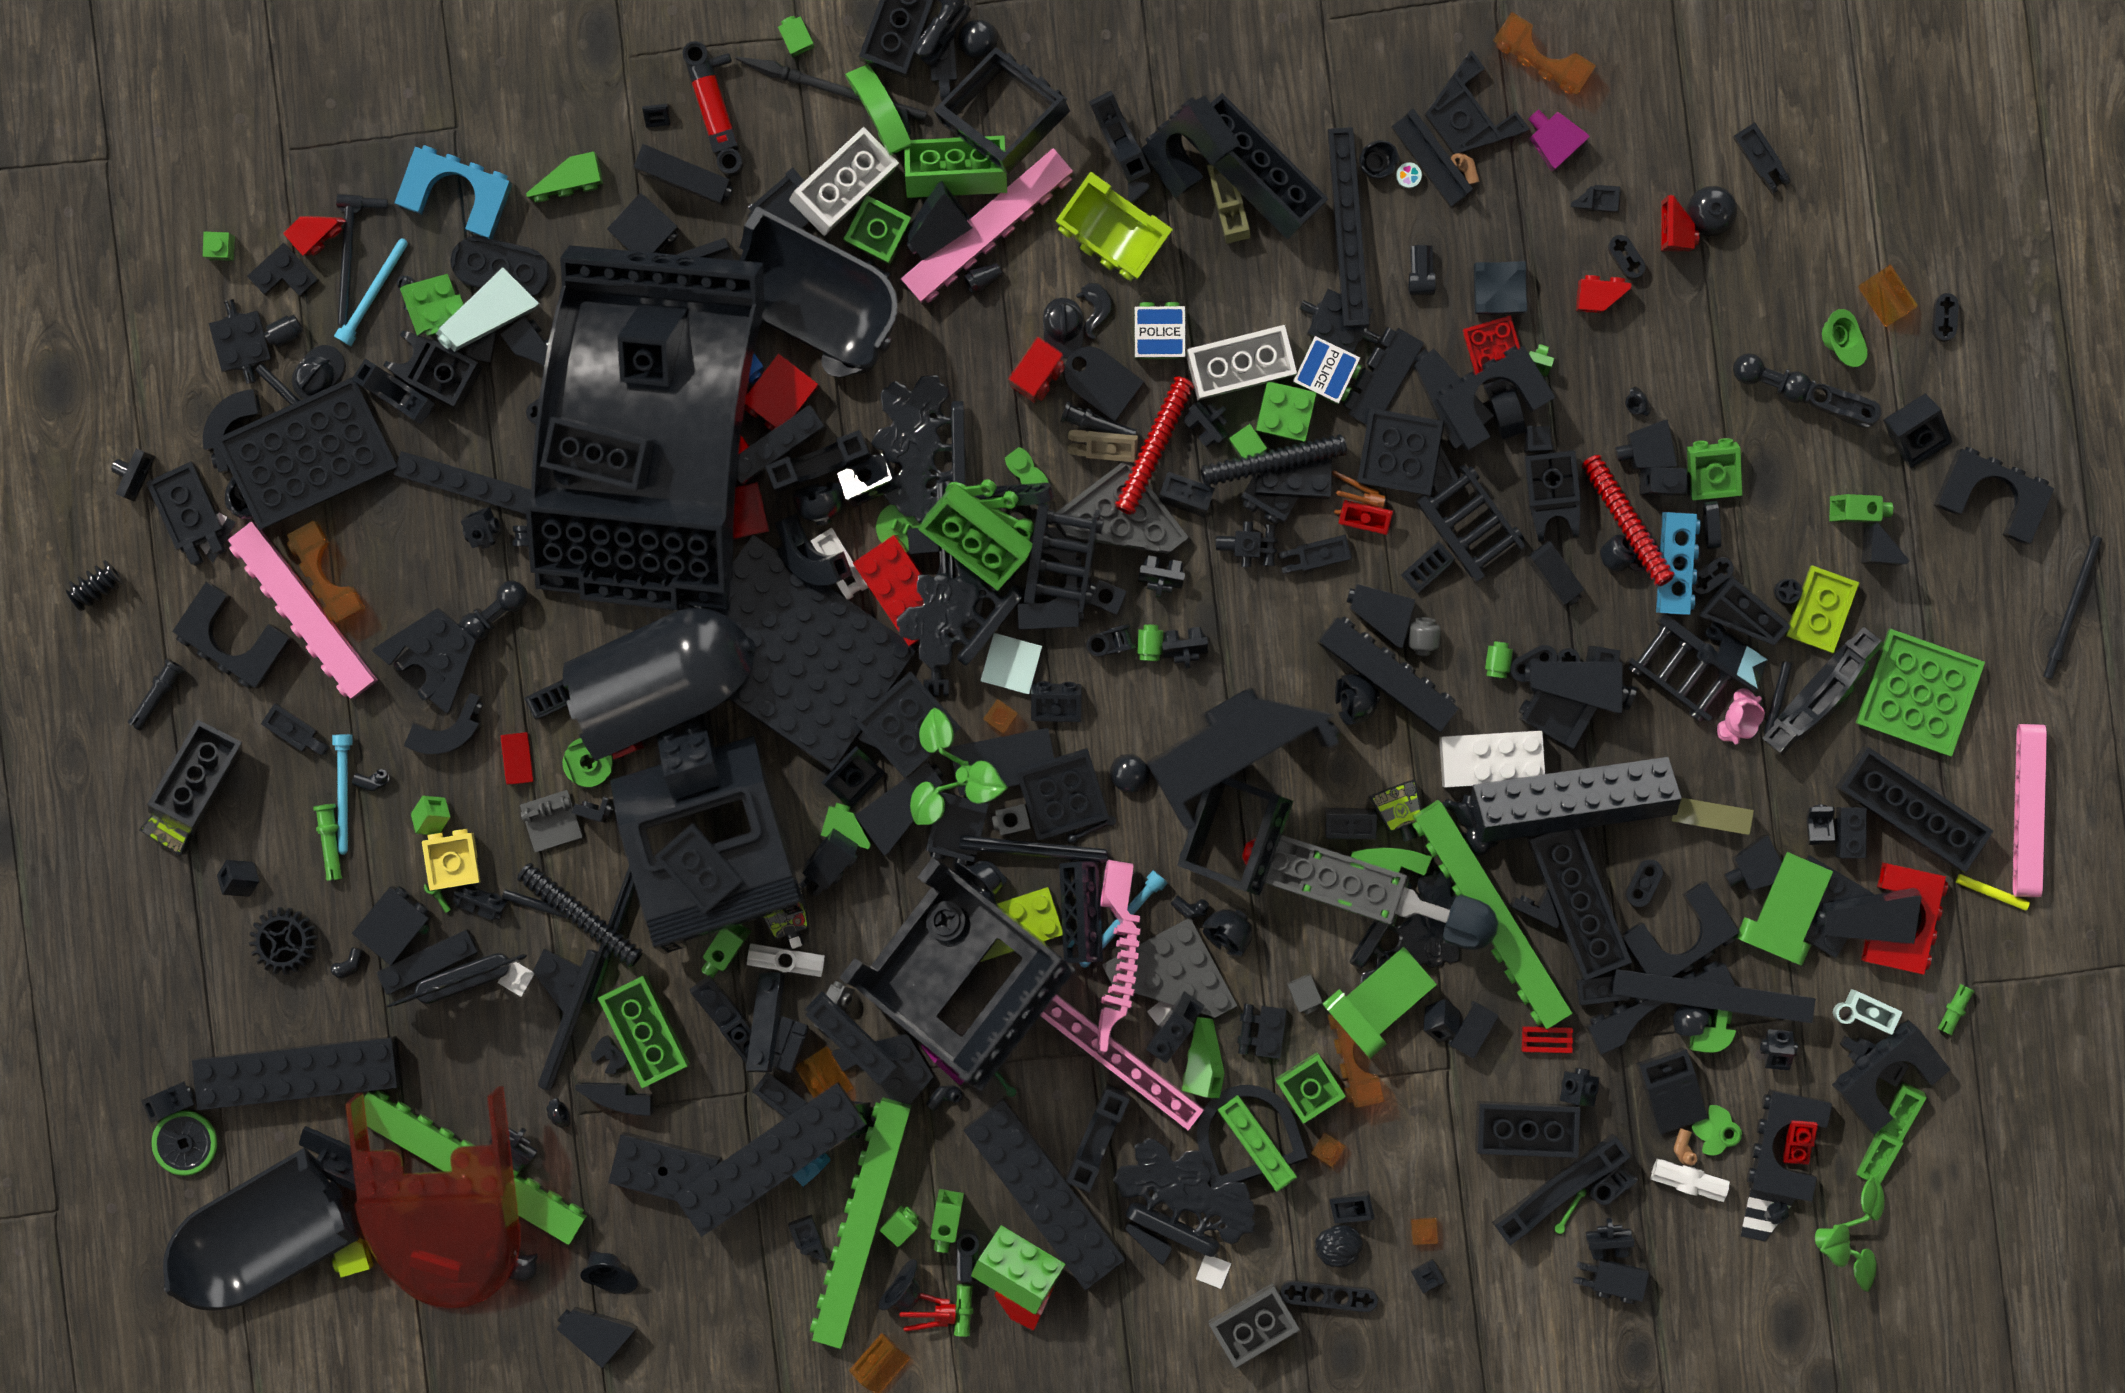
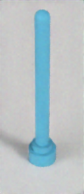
M405 239L398 240L347 325H343L342 328H338L334 337L352 346L356 339L354 336L357 333L355 332L357 326L407 247L408 243Z
M338 734L332 735V745H335V750H337L338 852L344 855L348 851L347 750H350L353 740L352 735Z
M1154 870L1146 877L1148 879L1145 882L1146 886L1128 905L1127 910L1131 915L1135 914L1153 892H1157L1159 889L1162 890L1168 884ZM1118 919L1102 935V950L1116 935L1113 933L1114 928L1120 925ZM1081 962L1080 965L1085 968L1091 962Z

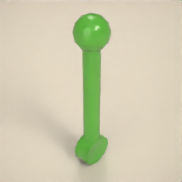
M1585 1188L1577 1192L1576 1198L1562 1221L1555 1225L1554 1229L1558 1234L1565 1231L1564 1225L1581 1197H1584L1587 1193Z

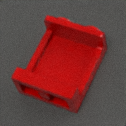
M778 354L746 395L745 404L747 406L744 410L755 418L758 415L767 420L764 425L773 431L798 413L811 394H814L819 388V384Z

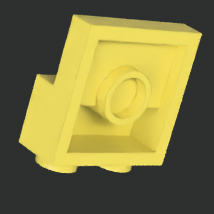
M467 829L452 831L453 836L443 837V833L427 835L428 840L422 841L429 891L480 883L474 833H468Z

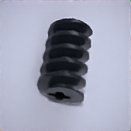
M103 560L104 569L97 565L94 566L96 574H92L87 570L88 579L86 580L79 575L77 577L78 585L72 581L69 582L70 590L66 589V593L79 611L85 610V604L92 606L94 603L93 598L100 601L102 594L109 595L111 592L110 588L113 590L119 589L118 582L123 585L118 572L108 561Z

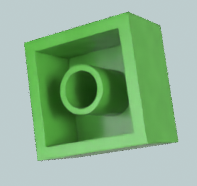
M866 195L844 238V242L890 266L907 233L906 230L912 223V218Z
M1267 381L1255 432L1304 443L1316 392Z
M1317 1052L1275 1078L1303 1124L1346 1097Z

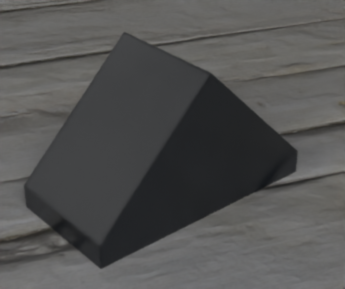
M1367 1190L1329 1199L1335 1224L1375 1219L1370 1195Z

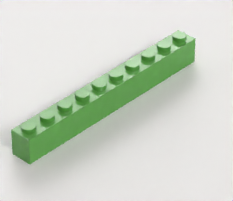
M1437 800L1414 814L1413 818L1416 822L1412 824L1420 837L1425 835L1429 842L1425 845L1433 858L1438 856L1442 863L1439 868L1446 879L1451 877L1455 886L1452 889L1456 896L1462 894L1480 900L1489 905L1496 913L1498 928L1497 934L1491 942L1494 946L1491 952L1498 963L1504 962L1507 967L1504 973L1511 984L1517 983L1520 988L1517 994L1524 1005L1529 1003L1532 1007L1533 1012L1530 1015L1538 1026L1542 1024L1548 1029L1571 1015V1010L1443 804Z
M373 1090L367 1092L353 1116L355 1120L569 1245L573 1241L587 1217L583 1214L584 1210L573 1203L567 1205L561 1201L562 1197L551 1190L548 1193L539 1188L541 1185L531 1178L525 1180L518 1176L519 1172L512 1169L509 1165L503 1167L496 1163L498 1159L491 1154L485 1152L482 1155L475 1150L476 1146L466 1140L460 1142L453 1137L454 1133L444 1127L438 1129L431 1125L433 1121L422 1114L419 1117L410 1112L411 1108L402 1102L397 1104L389 1100L390 1096L384 1091Z
M884 1097L881 1103H875L872 1117H875L876 1121L874 1127H868L865 1141H868L869 1145L867 1151L862 1150L858 1165L862 1166L860 1175L855 1174L851 1189L855 1190L853 1199L848 1198L844 1213H848L846 1223L841 1222L837 1237H841L839 1247L834 1246L830 1260L835 1263L832 1271L827 1270L823 1284L828 1285L826 1294H820L816 1308L821 1309L819 1318H813L809 1332L814 1333L812 1341L840 1349L842 1347L912 1105Z

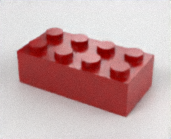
M1037 337L1009 377L1010 387L1034 404L1038 399L1043 401L1050 391L1049 382L1052 379L1056 381L1064 370L1063 354Z
M897 535L891 536L853 562V565L898 631L897 618L908 607L924 605V600L917 592L918 575L924 574ZM903 638L908 646L919 641V639L910 640Z

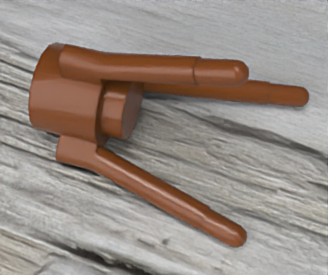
M1335 470L1331 472L1332 475L1366 492L1362 497L1337 491L1336 494L1338 496L1362 502L1361 504L1383 508L1385 496L1379 495V490L1371 489ZM1334 510V514L1340 515L1341 510Z

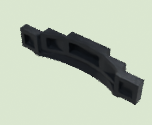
M1863 627L1810 680L1774 721L1773 727L1762 739L1783 756L1798 739L1803 741L1817 724L1822 726L1855 690L1853 684L1870 667L1868 662L1884 645L1882 640Z

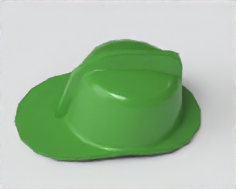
M1845 309L1834 311L1822 329L1823 343L1829 350L1834 351L1845 365L1859 367L1867 358V347L1856 318L1850 311Z

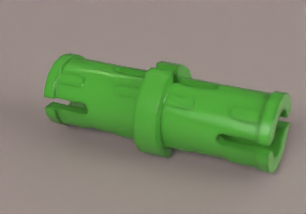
M1962 984L1959 985L1952 1002L1947 1004V1011L1937 1029L1951 1036L1953 1035V1031L1961 1016L1964 1017L1966 1014L1964 1010L1972 994H1974V990Z
M957 1284L955 1336H970L971 1314H973V1308L971 1307L973 1285Z

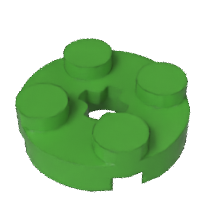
M581 738L573 741L565 751L562 761L566 776L572 782L584 787H593L603 783L613 770L614 760L612 754L595 761L592 764L593 768L588 769L587 766H582L581 762L585 760V755H588L589 758L593 757Z

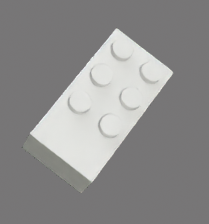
M863 127L793 192L789 201L825 236L860 204L866 195H869L889 177L899 162L892 155L889 156L886 149Z
M1285 325L1190 348L1185 352L1197 400L1265 384L1267 381L1273 382L1293 377L1297 374Z
M1542 731L1439 737L1442 787L1473 786L1474 784L1545 774Z

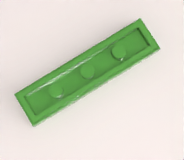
M1238 1095L1218 1109L1276 1192L1297 1178Z

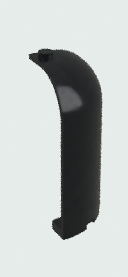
M757 206L744 225L743 237L739 246L743 252L739 261L763 263L765 309L762 317L766 319V324L844 364L859 368L874 366L882 352H887L892 343V339L889 337L897 314V298L889 280L875 267Z
M690 608L669 614L565 662L563 667V686L566 689L568 688L570 700L566 702L572 720L577 718L583 732L579 734L581 740L594 760L597 761L716 707L732 695L747 678L753 665L756 646L754 641L750 637L748 638L743 630L727 616L708 609Z
M302 1148L199 1208L178 1226L167 1245L163 1260L165 1292L181 1303L195 1309L216 1311L235 1308L258 1298L359 1240L351 1211L346 1212L340 1201V1198L344 1196L334 1180L328 1181L322 1173L324 1166L308 1150Z

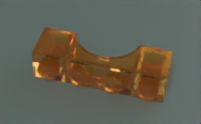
M1511 12L1493 40L1497 43L1496 47L1506 54L1511 52L1518 57L1517 61L1522 65L1535 67L1539 70L1538 74L1548 81H1551V79L1555 80L1560 84L1559 88L1564 92L1578 94L1596 65L1576 52L1563 59H1550L1543 56L1535 48L1532 41L1533 25Z
M313 520L287 535L290 540L287 542L288 547L293 555L298 554L302 561L299 566L306 577L310 576L314 583L311 586L318 599H323L326 605L323 609L330 621L334 620L335 623H341L366 609L354 587L336 586L324 575L321 565L322 555L330 543L318 521Z
M1328 1015L1331 1030L1336 1029L1338 1039L1333 1040L1336 1053L1341 1054L1343 1063L1339 1064L1342 1079L1347 1078L1349 1088H1345L1348 1103L1353 1102V1106L1358 1108L1383 1102L1384 1097L1379 1076L1365 1072L1357 1066L1353 1057L1355 1041L1332 1015Z

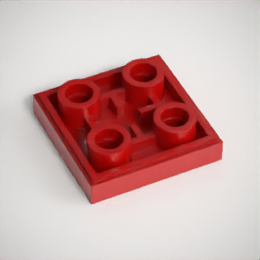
M1511 315L1462 330L1475 375L1483 371L1482 365L1493 358L1498 362L1505 357L1503 352L1515 345L1518 349L1520 348Z

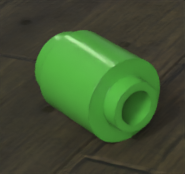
M1144 624V629H1138V654H1140V660H1160V655L1163 653V630H1158L1159 625Z
M1494 641L1493 646L1488 645L1485 669H1487L1486 676L1506 678L1507 672L1510 673L1513 649L1508 648L1509 643Z

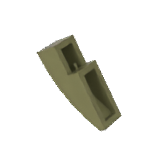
M1207 165L1226 244L1249 239L1250 229L1241 193L1213 165Z
M1681 798L1677 815H1672L1671 821L1750 835L1754 810Z

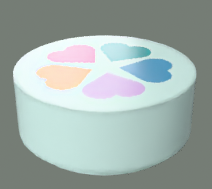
M1404 163L1396 173L1399 185L1407 189L1417 186L1422 177L1420 168L1414 163Z

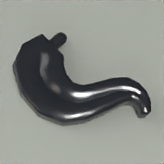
M1088 283L1081 288L1082 292L1078 293L1076 297L1081 298L1084 296L1086 301L1092 303L1095 308L1093 314L1084 325L1085 334L1094 340L1096 336L1092 333L1093 329L1100 325L1111 312V299L1108 292L1098 283Z

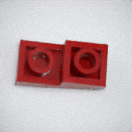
M1791 1121L1784 1148V1163L1809 1165L1811 1149L1815 1143L1817 1122Z

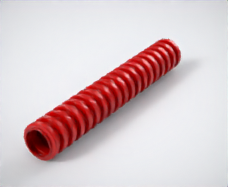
M1174 377V384L1170 386L1171 391H1168V397L1164 398L1163 402L1165 404H1162L1160 407L1162 411H1158V418L1154 420L1155 425H1152L1150 428L1152 432H1148V439L1144 441L1145 446L1141 447L1142 453L1138 454L1137 457L1139 459L1134 462L1136 466L1131 468L1132 473L1128 475L1129 480H1126L1124 483L1126 487L1122 488V494L1118 496L1119 501L1115 502L1116 508L1121 512L1129 515L1135 514V507L1139 506L1138 500L1142 499L1141 494H1144L1146 491L1144 487L1149 485L1148 480L1152 478L1151 473H1154L1156 470L1154 466L1158 465V459L1162 457L1161 452L1165 451L1164 445H1167L1169 442L1167 438H1171L1172 434L1170 432L1174 431V425L1178 423L1177 418L1181 417L1180 411H1183L1185 408L1183 404H1187V397L1191 395L1190 390H1193L1195 387L1188 379Z
M1594 455L1583 462L1582 469L1586 470L1587 476H1590L1589 480L1591 483H1594V488L1598 489V495L1603 496L1601 499L1603 502H1606V508L1611 509L1609 512L1611 515H1614V520L1619 522L1618 527L1623 528L1622 533L1627 535V541H1631L1630 546L1635 548V554H1639L1638 559L1643 560L1642 565L1647 567V573H1651V580H1655V586L1667 584L1674 578L1675 573L1670 572V565H1666L1667 561L1665 558L1662 559L1663 554L1658 552V546L1653 545L1655 543L1654 540L1650 539L1649 532H1645L1646 527L1641 525L1642 521L1640 519H1637L1638 514L1633 513L1634 508L1629 506L1630 501L1625 500L1626 495L1621 493V487H1617L1618 482L1613 481L1614 476L1609 474V468H1605L1606 463L1601 461V455Z

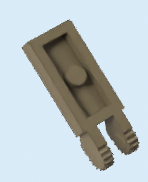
M1077 429L1068 432L1069 440L1087 442V446L1077 443L1069 445L1068 452L1071 455L1125 462H1135L1137 460L1138 436L1086 432L1085 430Z

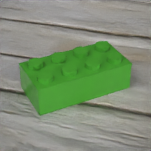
M1005 135L985 136L1005 151ZM961 138L911 140L912 146L905 148L907 198L929 197L936 185L943 181L953 195L1007 193L1006 173Z
M955 483L926 514L918 529L997 591L1026 560L1033 544Z
M646 974L598 998L641 1088L673 1074L690 1064Z

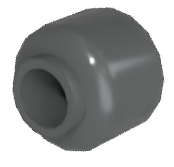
M1419 617L1409 625L1407 644L1411 649L1415 650V654L1428 656L1430 651H1435L1439 648L1441 627L1435 623V619Z

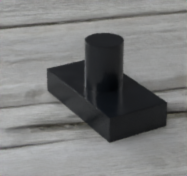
M136 448L130 463L120 459L115 460L111 470L113 473L123 477L115 494L135 501L155 456Z

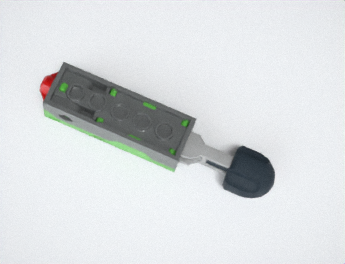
M1281 835L1264 883L1392 926L1395 925L1397 916L1409 918L1420 914L1446 923L1443 934L1444 941L1464 949L1477 950L1484 948L1493 941L1497 934L1498 921L1496 913L1489 905L1480 900L1461 894L1455 898L1450 910L1421 901L1414 890L1407 888L1410 878L1406 875ZM1256 838L1246 843L1242 855L1245 865L1248 863Z

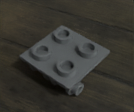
M568 790L520 805L521 817L523 822L526 823L535 852L583 837L576 815L572 813L573 805Z

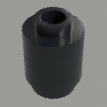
M293 314L291 316L286 315L267 325L268 331L264 334L271 346L275 344L280 348L297 339L299 334L304 331L297 317Z

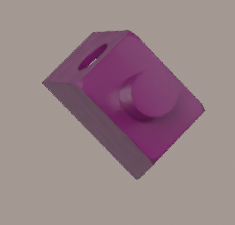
M1538 109L1528 119L1537 129L1530 140L1552 172L1590 137L1559 112L1548 119Z

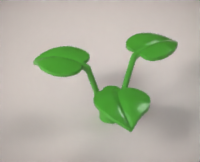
M938 708L932 709L921 725L919 732L920 742L926 751L935 753L939 750L942 755L957 762L961 767L956 772V779L958 781L935 789L932 783L924 782L916 787L911 797L910 807L912 817L917 825H930L942 817L945 803L943 797L939 794L941 791L966 785L965 791L969 800L974 803H985L995 799L1007 789V786L990 763L978 761L973 765H969L968 761H963L945 751L944 748L951 746L953 743V728L941 710Z
M1870 1175L1861 1195V1205L1866 1215L1860 1219L1834 1225L1833 1229L1819 1228L1815 1234L1816 1246L1821 1248L1820 1251L1826 1254L1836 1266L1844 1267L1850 1258V1254L1856 1257L1854 1275L1857 1283L1865 1292H1869L1874 1282L1876 1259L1870 1249H1863L1861 1254L1850 1249L1848 1227L1869 1221L1870 1218L1873 1221L1880 1219L1884 1210L1885 1199L1882 1186L1874 1175Z

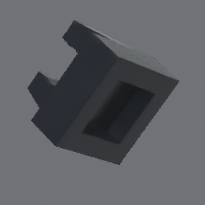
M1433 1259L1410 1270L1423 1294L1445 1282Z

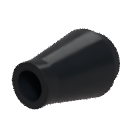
M994 263L989 266L969 270L968 274L964 275V280L972 294L975 292L980 293L998 278L1002 277L1003 274L999 265Z

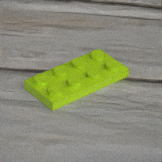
M1048 887L997 903V905L1042 941L1063 935ZM998 939L981 962L1014 950Z

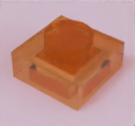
M997 699L983 720L1004 734L1018 713Z
M1324 1132L1311 1151V1154L1333 1167L1346 1146Z
M1436 1217L1411 1219L1413 1245L1438 1243Z

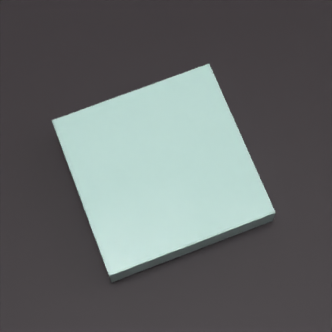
M994 633L981 681L1029 694L1042 646Z

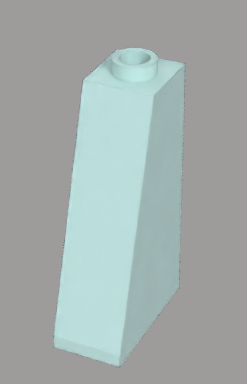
M502 268L438 329V340L446 349L451 348L455 352L533 312L539 303Z

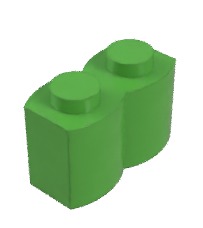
M1018 447L1005 457L1007 468L1016 478L1021 480V484L1049 483L1044 473L1034 467L1031 456L1024 449Z

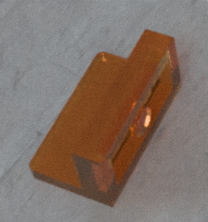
M1891 264L1858 286L1885 327L1918 306Z
M827 1046L795 1066L813 1098L837 1082L841 1084L846 1093L853 1089V1086Z
M881 1333L849 1371L862 1386L873 1393H881L910 1360V1357L898 1349L886 1335Z

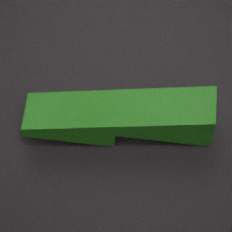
M1903 1081L1901 1082L1887 1110L1893 1119L1875 1134L1856 1172L1858 1176L1869 1180L1870 1175H1874L1881 1184L1903 1145L1902 1140L1926 1100L1925 1092Z

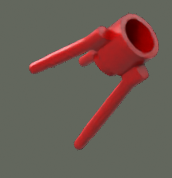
M920 1293L921 1299L940 1304V1306H935V1312L899 1313L900 1317L935 1318V1322L906 1326L903 1328L904 1331L939 1326L948 1327V1324H955L956 1304H949V1299H941Z

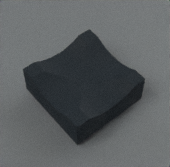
M1526 261L1476 262L1474 264L1475 315L1527 312Z

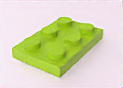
M1811 565L1802 587L1801 597L1797 601L1790 621L1791 627L1787 630L1785 636L1834 653L1859 582Z

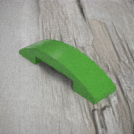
M867 64L846 73L845 77L855 95L859 96L878 130V136L889 156L912 146L893 102L871 67Z

